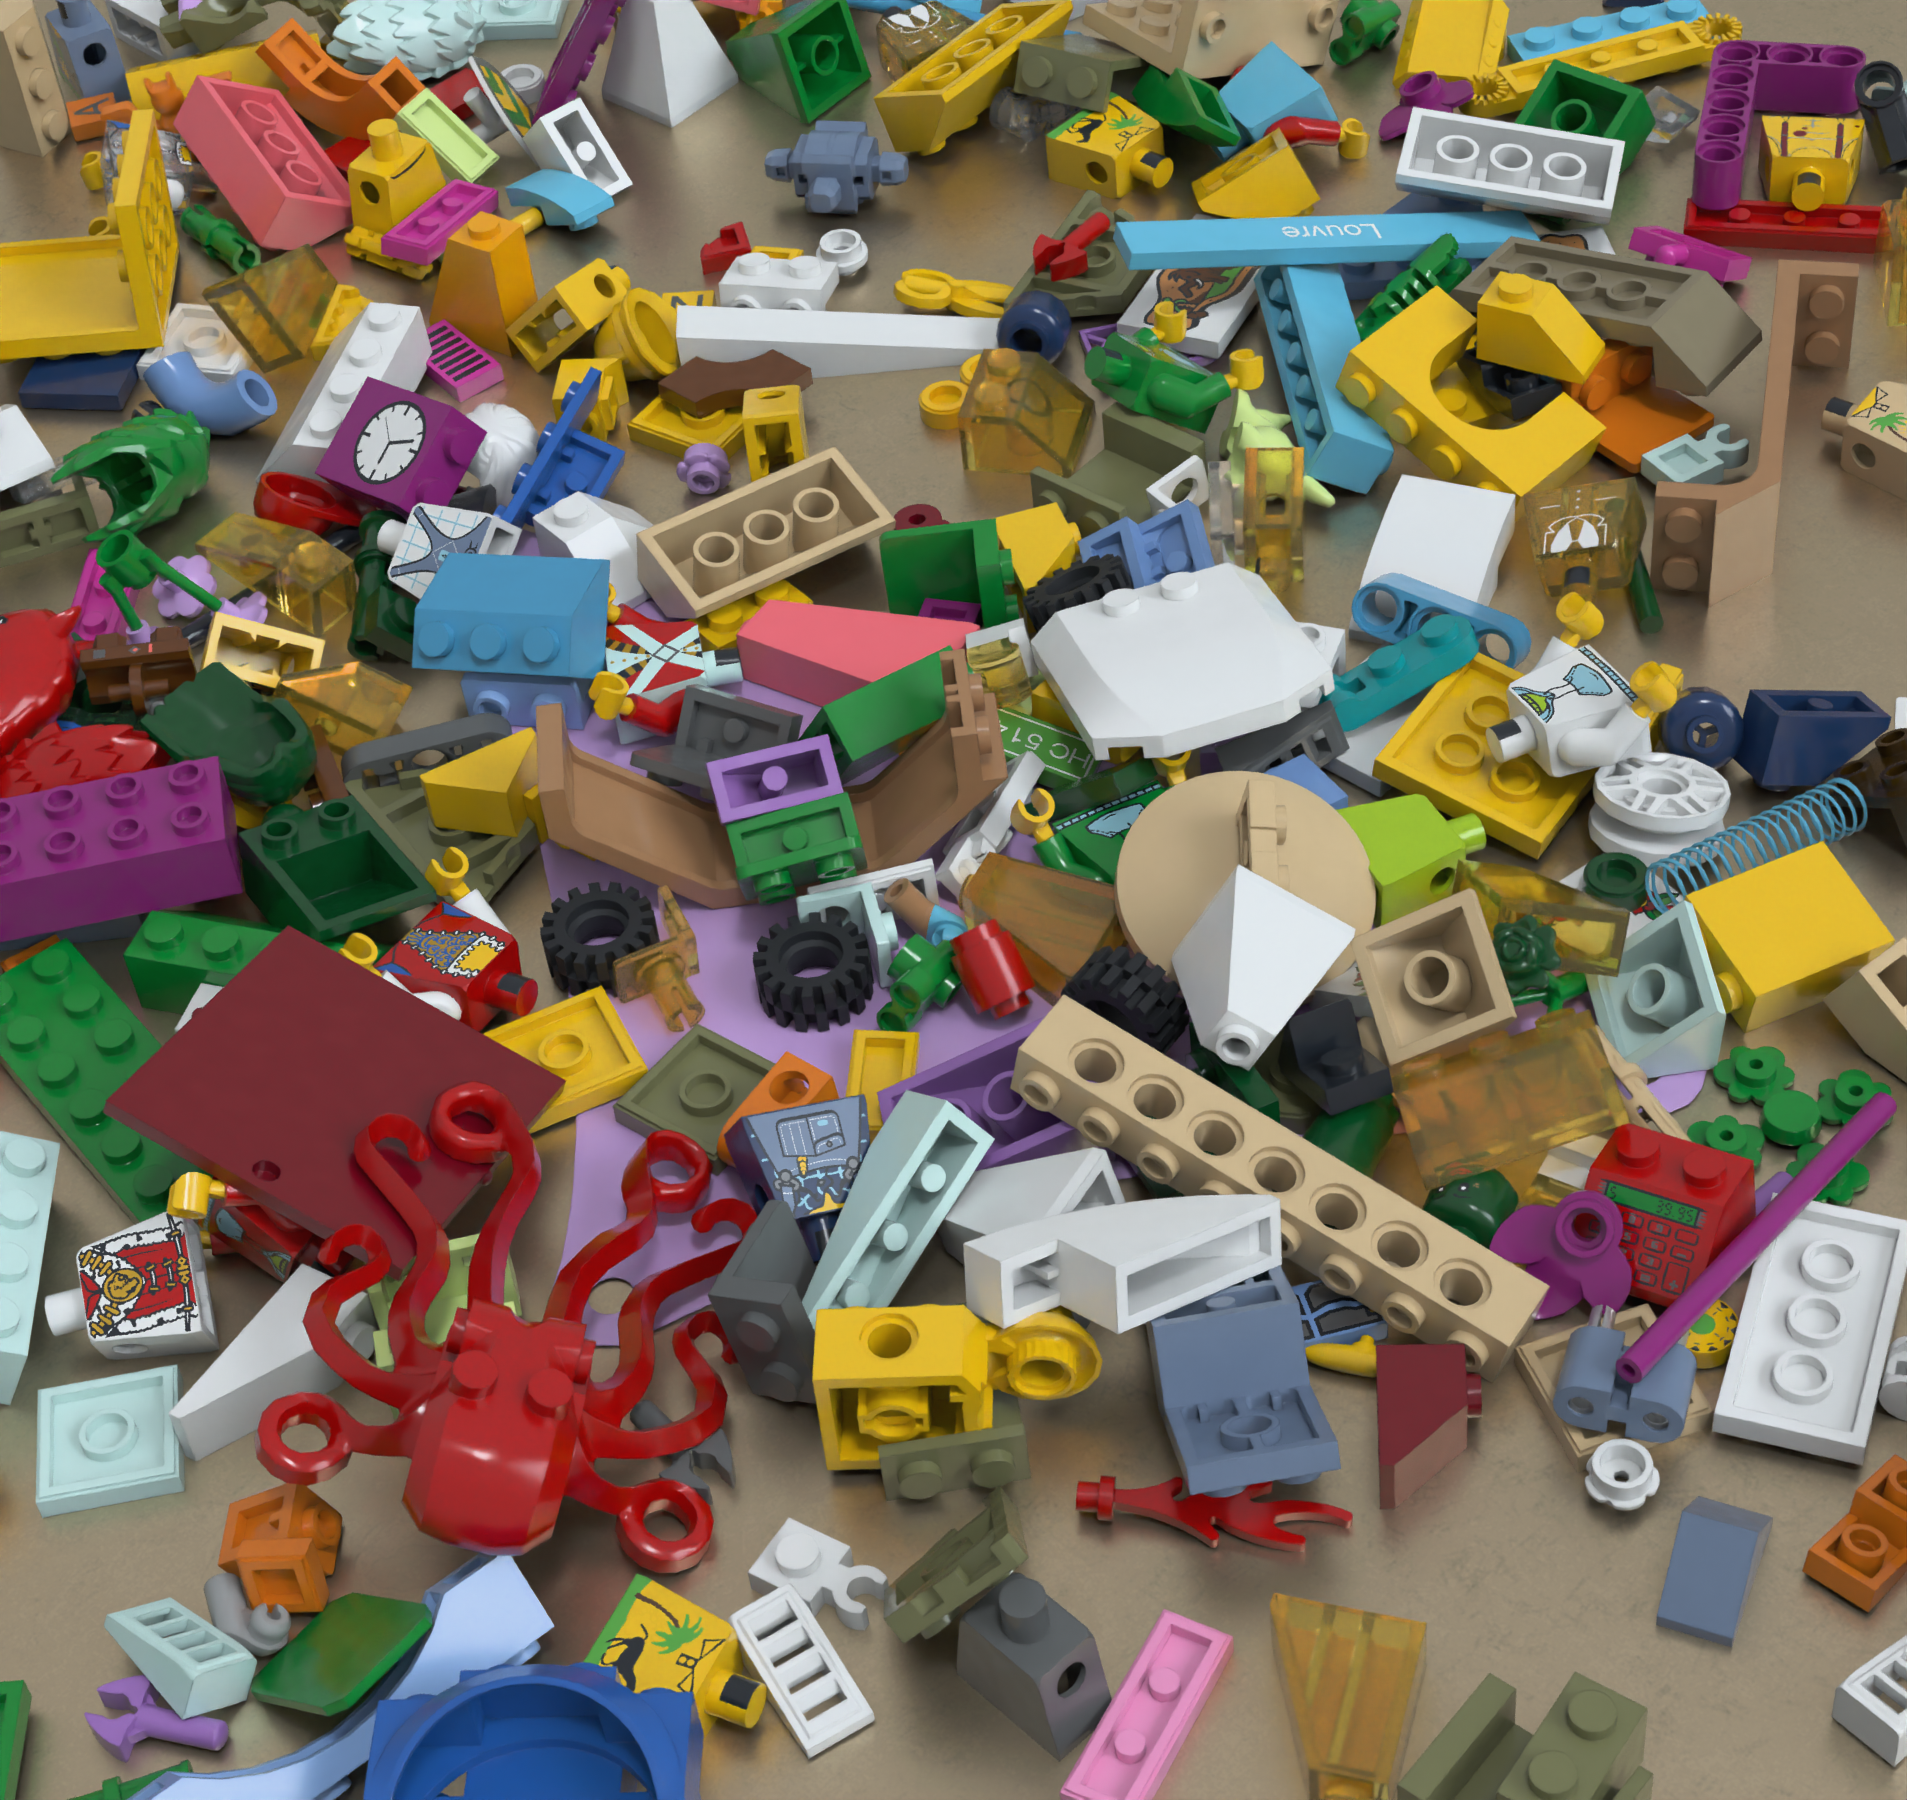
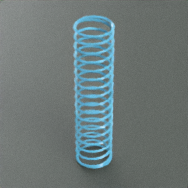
M1840 777L1831 779L1826 784L1818 785L1815 789L1808 790L1791 800L1784 801L1781 805L1762 811L1759 815L1739 822L1736 826L1728 827L1722 832H1717L1714 836L1707 837L1702 842L1694 843L1688 848H1683L1680 852L1673 853L1668 858L1651 863L1645 875L1648 896L1656 909L1662 914L1669 910L1659 897L1655 885V874L1659 866L1663 867V882L1666 892L1676 905L1679 902L1675 899L1669 888L1667 870L1675 877L1677 885L1683 894V900H1685V896L1688 894L1679 877L1678 866L1688 875L1694 890H1700L1691 874L1689 860L1699 869L1706 887L1712 885L1705 870L1702 868L1701 855L1710 863L1718 882L1723 881L1713 861L1712 850L1721 857L1729 876H1735L1724 855L1723 844L1732 851L1734 859L1741 869V873L1747 871L1744 868L1740 855L1735 849V839L1743 845L1745 853L1752 863V867H1758L1759 865L1756 863L1754 855L1746 843V833L1754 839L1757 850L1764 859V864L1770 862L1771 860L1767 858L1766 851L1757 837V828L1766 835L1767 842L1775 853V858L1783 857L1778 852L1777 845L1768 832V822L1776 828L1779 839L1786 848L1787 855L1795 852L1790 848L1788 839L1779 826V817L1787 822L1789 831L1798 844V850L1807 847L1801 842L1797 829L1791 822L1790 812L1798 817L1803 832L1809 838V846L1813 845V843H1818L1812 837L1811 830L1802 817L1801 807L1809 811L1812 823L1820 833V842L1824 841L1825 838L1828 841L1824 843L1830 846L1832 842L1840 841L1843 837L1851 836L1854 832H1859L1865 827L1868 815L1864 797L1849 780ZM1833 784L1846 785L1859 797L1863 806L1864 817L1858 827H1856V810L1851 800ZM1829 789L1835 790L1847 801L1853 815L1852 828L1846 827L1843 811L1835 799L1828 795ZM1815 794H1820V801L1814 798ZM1823 796H1825L1826 807L1823 805ZM1804 799L1809 800V807L1803 803ZM1829 800L1837 808L1841 816L1842 824L1837 820V818L1833 814L1829 804ZM1813 801L1820 806L1823 818L1831 828V837L1823 832L1821 822L1812 809ZM1793 804L1798 805V812L1792 808ZM1783 809L1787 810V817L1781 814ZM1771 815H1776V823L1770 819ZM1760 820L1765 821V828L1759 825ZM1834 822L1842 828V832L1834 827ZM1749 825L1754 826V834L1747 830ZM1738 830L1742 831V839L1736 835ZM1726 836L1731 837V845L1725 841ZM1715 841L1720 842V850L1713 846ZM1704 846L1709 848V856L1702 852ZM1692 852L1697 853V861L1690 857ZM1681 857L1686 858V867L1679 862ZM1669 863L1674 864V870L1668 866ZM1652 869H1653L1652 874H1651L1652 889H1653L1654 896H1655L1656 900L1654 899V897H1653V895H1652V892H1651V890H1650V886H1649V874H1650V872H1651Z

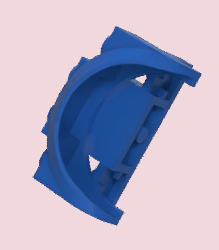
M586 1662L574 1663L568 1666L557 1664L514 1666L504 1664L493 1666L488 1670H460L459 1683L437 1696L416 1694L407 1699L378 1700L363 1800H702L699 1786L704 1733L693 1692H676L667 1688H650L641 1693H634L622 1685L617 1666L601 1667ZM467 1772L464 1796H449L440 1793L452 1781ZM638 1781L646 1788V1792H637Z

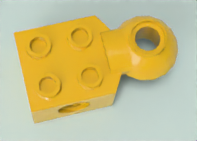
M923 1304L911 1307L866 1308L851 1306L844 1309H817L812 1381L827 1470L881 1469L878 1446L992 1428L993 1390L996 1389L1021 1399L1042 1401L1067 1398L1087 1389L1100 1375L1103 1361L1095 1340L1085 1328L1075 1321L1072 1311L1061 1305L1045 1312H1037L1004 1329L994 1323H983L964 1305L940 1306L936 1304Z

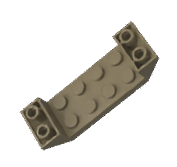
M1514 236L1506 240L1448 294L1477 319V302L1500 271L1511 274H1524L1531 279L1552 283L1599 337L1625 341L1627 344L1635 347H1653L1656 387L1680 391V393L1686 396L1707 397L1762 341V330L1707 271ZM1477 325L1472 335L1477 332Z

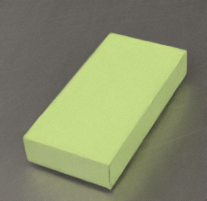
M427 87L402 108L393 119L397 122L398 129L402 133L426 139L432 145L440 169L451 180L458 179L475 184L500 158Z

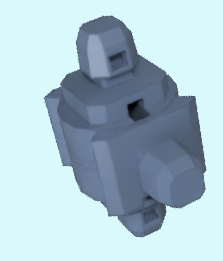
M816 120L815 130H811L809 134H801L794 151L792 148L774 149L768 152L765 158L766 176L774 181L789 183L794 179L795 194L797 197H805L807 212L857 214L858 204H862L864 200H873L879 183L882 186L900 185L906 182L909 174L907 157L899 153L885 151L879 155L878 139L876 137H868L866 122Z

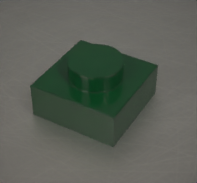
M379 585L367 598L364 639L412 663L414 618L417 603Z

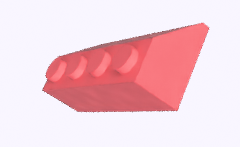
M200 75L196 76L173 125L185 140L187 148L195 154L208 172L209 179L218 186L228 200L231 210L240 217L252 234V239L259 246L270 251L284 249L302 252L353 224L349 184L279 90Z

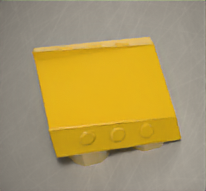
M1413 0L1410 5L1392 84L1396 89H1400L1407 79L1424 71H1434L1438 78L1444 79L1446 83L1465 80L1467 76L1473 78V74L1476 73L1479 74V77L1483 76V73H1496L1498 62L1504 59L1506 53V25L1510 9L1503 0Z

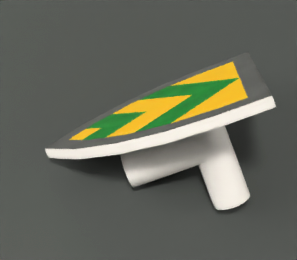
M470 56L467 59L488 96L487 98L479 87L470 89L464 95L463 100L482 122L473 128L472 131L485 144L510 131L533 162L539 166L522 139L534 125L531 123L534 116L532 109L496 68L482 58Z

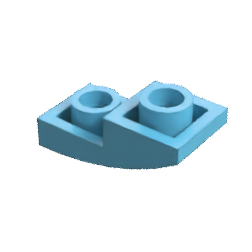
M541 169L505 187L511 206L536 207L543 212L547 225H568L570 231L585 229L596 224L599 221L598 214L615 206L612 196L597 185L577 175L555 169Z

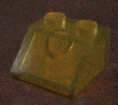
M1009 348L997 350L983 349L957 416L963 470L1030 475V471L1039 466L1060 477L1070 478L1075 471L1095 413V401L1038 353L1015 351Z

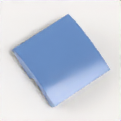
M1188 499L1140 524L1135 523L1126 516L1077 541L1083 563L1096 555H1099L1100 559L1106 554H1113L1114 557L1120 556L1134 589L1160 582L1165 576L1172 573H1192L1215 566L1199 507Z

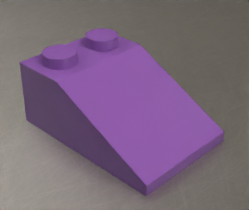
M1044 1017L877 1092L883 1125L905 1091L909 1090L947 1100L995 1138L975 1171L1093 1147L1106 1150L1110 1162L1116 1160L1115 1152L1109 1148L1092 1144L1079 1130L1048 1111L1044 1112L1033 1108L1019 1093L1010 1089L1018 1049Z

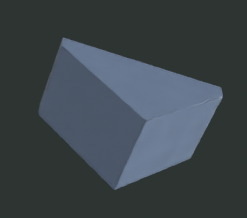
M1698 1496L1683 1509L1660 1600L1656 1625L1732 1647L1772 1528L1773 1517Z

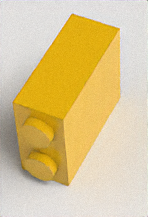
M1824 841L1685 896V901L1693 904L1725 1012L1732 1014L1744 1033L1823 1002V998L1895 943L1891 933Z

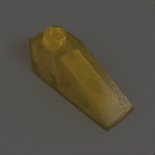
M234 512L195 543L196 551L253 592H261L266 595L267 602L318 638L354 609L357 593L354 560L312 531Z

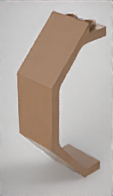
M964 649L939 652L946 706L942 718L875 778L860 785L842 787L843 792L848 791L868 868L856 871L858 876L915 862L1008 778L995 692L983 693L981 673L968 674ZM555 703L536 706L538 793L549 839L712 909L759 903L758 898L746 901L738 884L734 870L737 867L726 826H721L715 803L701 801L578 749L569 739L562 704ZM820 881L795 888L797 895L794 898L807 895V888L820 885Z

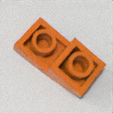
M1896 1454L1856 1489L1849 1513L1808 1550L1802 1572L1866 1612H1869L1907 1572V1461Z

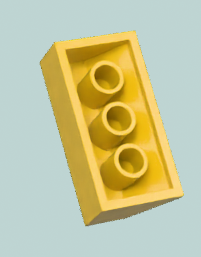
M1071 0L1000 4L876 95L874 101L895 152H918L920 156L935 153L946 145L945 139L951 134L974 125L978 121L977 115L983 110L1007 100L1010 96L1007 90L1014 88L1021 41L1064 35L1073 11Z

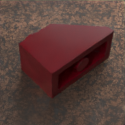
M1465 1344L1376 1345L1380 1509H1396L1467 1448L1468 1418H1482L1481 1375L1466 1374Z

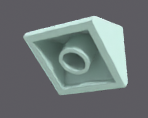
M1683 900L1583 967L1599 1027L1627 1063L1639 1065L1647 1075V1078L1714 1069L1718 1063L1726 1012L1693 904ZM1612 1073L1613 1078L1618 1080L1617 1077Z

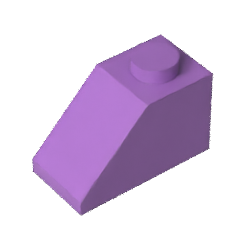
M828 734L705 764L721 826L844 793Z

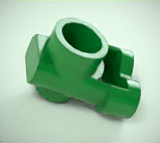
M1351 0L1340 17L1343 35L1333 40L1329 45V55L1333 62L1344 66L1359 58L1365 50L1373 45L1380 50L1386 48L1394 40L1400 29V26L1396 24L1401 16L1399 7L1390 0H1384L1380 3L1377 0Z
M916 933L896 955L887 971V975L895 981L890 987L892 1001L886 1003L876 1016L877 1024L882 1031L909 1032L921 1020L923 1012L933 1002L945 1008L956 996L963 984L950 958L955 956L949 940H942L935 946Z

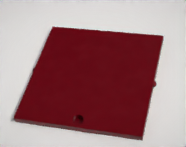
M288 925L203 1008H196L193 1011L191 1019L106 1100L103 1113L323 1239H326L346 1225L359 1223L371 1226L385 1241L392 1259L389 1272L386 1275L399 1282L416 1260L417 1243L412 1230L398 1211L356 1162L353 1151L355 1136L373 1119L385 1113L404 1115L417 1124L429 1141L432 1150L430 1157L424 1162H415L410 1159L407 1154V1146L397 1138L388 1137L382 1139L376 1144V1149L441 1223L443 1229H445L478 1189L491 1183L493 1179L492 1173L505 1158L492 1163L472 1164L454 1160L438 1149L430 1137L428 1123L436 1096L446 1088L463 1082L475 1080L489 1084L508 1095L529 1131L563 1092L566 1080ZM467 1111L452 1117L453 1123L467 1131L489 1134L494 1129L490 1120L481 1113ZM352 1245L343 1249L365 1263L369 1261L366 1251L360 1246Z

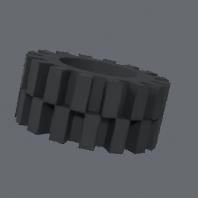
M1106 554L1100 559L1099 555L1090 557L1085 563H1082L1081 560L1073 562L1071 567L1063 570L1062 567L1053 572L1054 576L1051 578H1042L1037 582L1038 586L1031 587L1026 592L1027 596L1023 597V603L1038 633L1057 611L1102 599L1107 593L1116 589H1134V586L1120 556L1114 557L1113 554Z
M599 882L589 883L590 892L586 894H581L578 887L567 891L569 902H565L558 897L551 903L553 913L545 911L542 917L543 927H540V935L549 972L552 978L555 977L556 984L562 990L570 986L571 994L574 996L584 993L586 989L591 990L602 985L604 990L612 989L614 997L625 994L623 985L628 982L634 989L643 985L642 973L652 976L657 969L655 961H660L662 954L654 910H652L646 896L640 898L639 890L631 886L623 893L621 883L610 882L607 891H601ZM603 935L619 936L605 944L583 945L595 937Z
M820 912L809 913V922L800 923L798 915L787 918L789 928L784 930L778 923L769 928L770 939L761 936L757 942L758 952H753V965L760 1004L763 1003L764 1012L769 1018L775 1015L777 1024L785 1028L794 1020L796 1031L801 1032L808 1031L809 1023L817 1022L818 1032L830 1030L828 1020L836 1018L840 1026L850 1022L849 1009L858 1015L862 1013L866 1008L865 999L871 1000L874 979L867 938L864 932L859 934L858 926L855 923L849 921L843 926L841 916L832 913L827 922H822ZM825 966L833 968L828 973L817 977L805 978L794 976L799 971L810 967Z
M1110 946L1102 947L1098 952L1095 951L1062 989L1060 995H1066L1165 1055L1189 1024L1190 1016L1185 1014V1011L1188 1009L1185 999L1175 997L1181 990L1175 980L1166 983L1162 979L1166 971L1158 964L1152 970L1146 965L1148 957L1139 952L1133 958H1130L1128 948L1118 946L1114 951Z

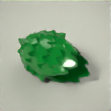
M156 408L153 409V415L136 417L123 422L122 427L100 432L92 436L90 442L75 448L63 456V464L50 477L52 484L73 476L93 478L100 482L99 489L106 491L112 501L113 513L108 525L81 540L84 543L103 542L108 536L120 530H129L136 536L144 528L173 518L179 512L183 499L191 498L207 484L210 466V429L199 425L193 411L188 410L184 416L170 409Z

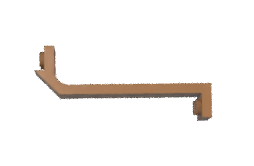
M1778 259L1757 469L1746 480L1729 485L1657 481L1650 580L1653 589L1709 593V608L1772 574L1791 367L1793 365L1849 369L1859 263Z

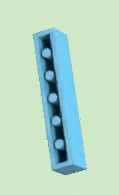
M1338 264L1261 266L1254 277V283L1306 475L1358 493L1367 494L1378 475H1383L1388 470L1393 459L1394 448L1388 432L1359 407L1351 404L1346 396L1335 388L1349 351L1361 343Z

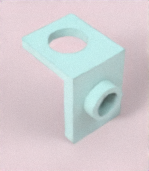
M871 882L796 898L800 923L809 922V913L819 912L830 906L845 908L848 911V915L842 921V924L844 926L849 921H852L858 926L859 934L864 932L880 987H888L893 984V979L887 975V971L892 963L891 951L899 949L896 925L892 912L881 914Z

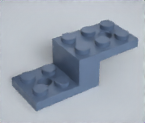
M1280 1265L1145 1323L1148 1332L1159 1412L1190 1495L1203 1493L1210 1497H1228L1244 1491L1247 1485L1275 1480L1284 1484H1304L1317 1479L1321 1472L1341 1469L1338 1441L1310 1386L1299 1301Z

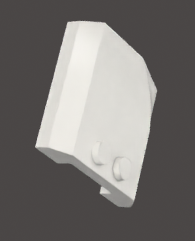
M1229 562L1192 573H1172L1165 576L1160 582L1137 589H1116L1107 593L1102 599L1057 611L1031 640L1035 664L1095 760H1110L1108 748L1135 746L1143 747L1144 758L1169 757L1287 722L1301 713L1300 699L1317 688L1325 696L1335 690L1332 668L1261 576Z

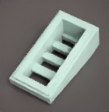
M171 1597L106 1615L105 1629L182 1720L247 1700L257 1665L255 1657L243 1645Z

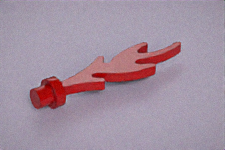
M1101 1475L1100 1483L1078 1481L1076 1493V1511L1096 1512L1097 1520L1113 1521L1114 1509L1139 1514L1180 1528L1200 1539L1211 1548L1219 1545V1533L1211 1526L1213 1524L1218 1525L1232 1535L1258 1545L1283 1551L1303 1552L1306 1546V1538L1303 1535L1284 1531L1276 1527V1523L1311 1520L1332 1523L1347 1529L1352 1526L1353 1514L1351 1512L1328 1504L1302 1500L1255 1503L1250 1500L1270 1493L1273 1481L1247 1485L1244 1491L1233 1496L1210 1497L1200 1493L1190 1495L1182 1501H1176L1173 1498L1183 1490V1480L1181 1477L1177 1476L1167 1482L1146 1488L1116 1489V1476Z

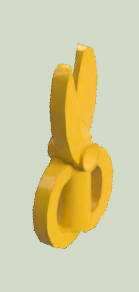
M910 269L903 271L901 280L894 284L893 295L898 301L917 308L940 309L946 307L966 317L1001 318L1004 308L985 301L1003 303L1015 287L988 281L959 280L935 270Z

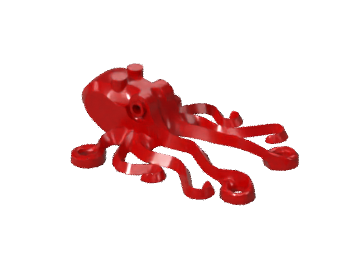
M475 1080L446 1088L436 1096L428 1119L430 1137L437 1148L454 1160L472 1164L496 1162L510 1154L513 1173L476 1241L469 1266L467 1309L457 1307L446 1341L438 1344L431 1341L425 1331V1315L448 1276L451 1265L449 1239L441 1223L376 1149V1144L382 1139L388 1137L397 1138L407 1146V1154L410 1159L415 1162H424L430 1157L431 1146L417 1124L404 1115L385 1113L373 1119L355 1136L353 1151L356 1162L398 1211L412 1230L417 1243L416 1260L409 1274L395 1293L388 1313V1339L395 1362L393 1372H386L357 1352L343 1337L335 1324L342 1303L379 1283L389 1272L392 1259L386 1243L371 1226L359 1223L346 1225L328 1236L321 1244L317 1258L325 1265L336 1263L340 1252L352 1245L363 1248L369 1261L360 1268L328 1279L312 1292L302 1322L313 1350L352 1387L376 1400L399 1410L398 1418L392 1424L385 1426L364 1425L353 1418L332 1397L319 1392L298 1391L274 1400L263 1411L254 1438L257 1460L272 1476L286 1483L309 1486L333 1478L347 1467L353 1452L373 1456L407 1457L412 1462L401 1503L419 1532L448 1546L493 1556H522L551 1539L562 1497L569 1496L596 1510L617 1516L615 1532L623 1551L639 1566L658 1573H677L696 1566L709 1548L714 1524L711 1508L693 1487L676 1479L669 1478L651 1479L637 1485L619 1487L602 1479L595 1472L594 1464L597 1458L650 1459L677 1453L701 1444L723 1425L728 1394L721 1376L698 1351L694 1340L701 1334L712 1333L721 1340L723 1346L722 1359L730 1365L739 1362L716 1313L708 1310L686 1319L674 1330L672 1338L674 1354L697 1390L694 1411L680 1420L662 1426L631 1431L620 1427L622 1419L643 1398L652 1380L656 1360L653 1325L654 1317L661 1303L670 1295L722 1273L746 1236L748 1228L757 1219L758 1216L754 1209L748 1203L736 1198H723L698 1209L692 1215L691 1224L694 1230L699 1233H707L712 1230L716 1223L729 1221L740 1228L743 1237L738 1242L649 1275L635 1285L621 1306L617 1322L620 1347L619 1365L613 1376L603 1382H593L590 1374L596 1341L584 1338L587 1324L581 1323L584 1308L592 1287L609 1269L641 1249L654 1236L658 1223L657 1212L685 1213L695 1209L707 1197L713 1165L705 1150L696 1141L683 1133L669 1129L651 1132L631 1157L623 1173L621 1192L627 1208L626 1220L614 1228L601 1232L571 1259L558 1275L548 1299L543 1320L541 1322H527L516 1316L510 1307L504 1305V1283L510 1244L520 1220L531 1205L542 1182L541 1160L519 1112L508 1095L489 1084ZM467 1111L481 1113L490 1120L494 1129L489 1134L467 1131L453 1123L452 1117ZM660 1161H674L686 1170L690 1179L686 1183H664L652 1176L650 1167ZM303 1423L316 1425L325 1434L327 1445L316 1452L300 1453L288 1448L283 1443L281 1435L287 1428ZM658 1510L671 1512L684 1523L687 1534L677 1541L661 1540L646 1530L643 1519L649 1513Z

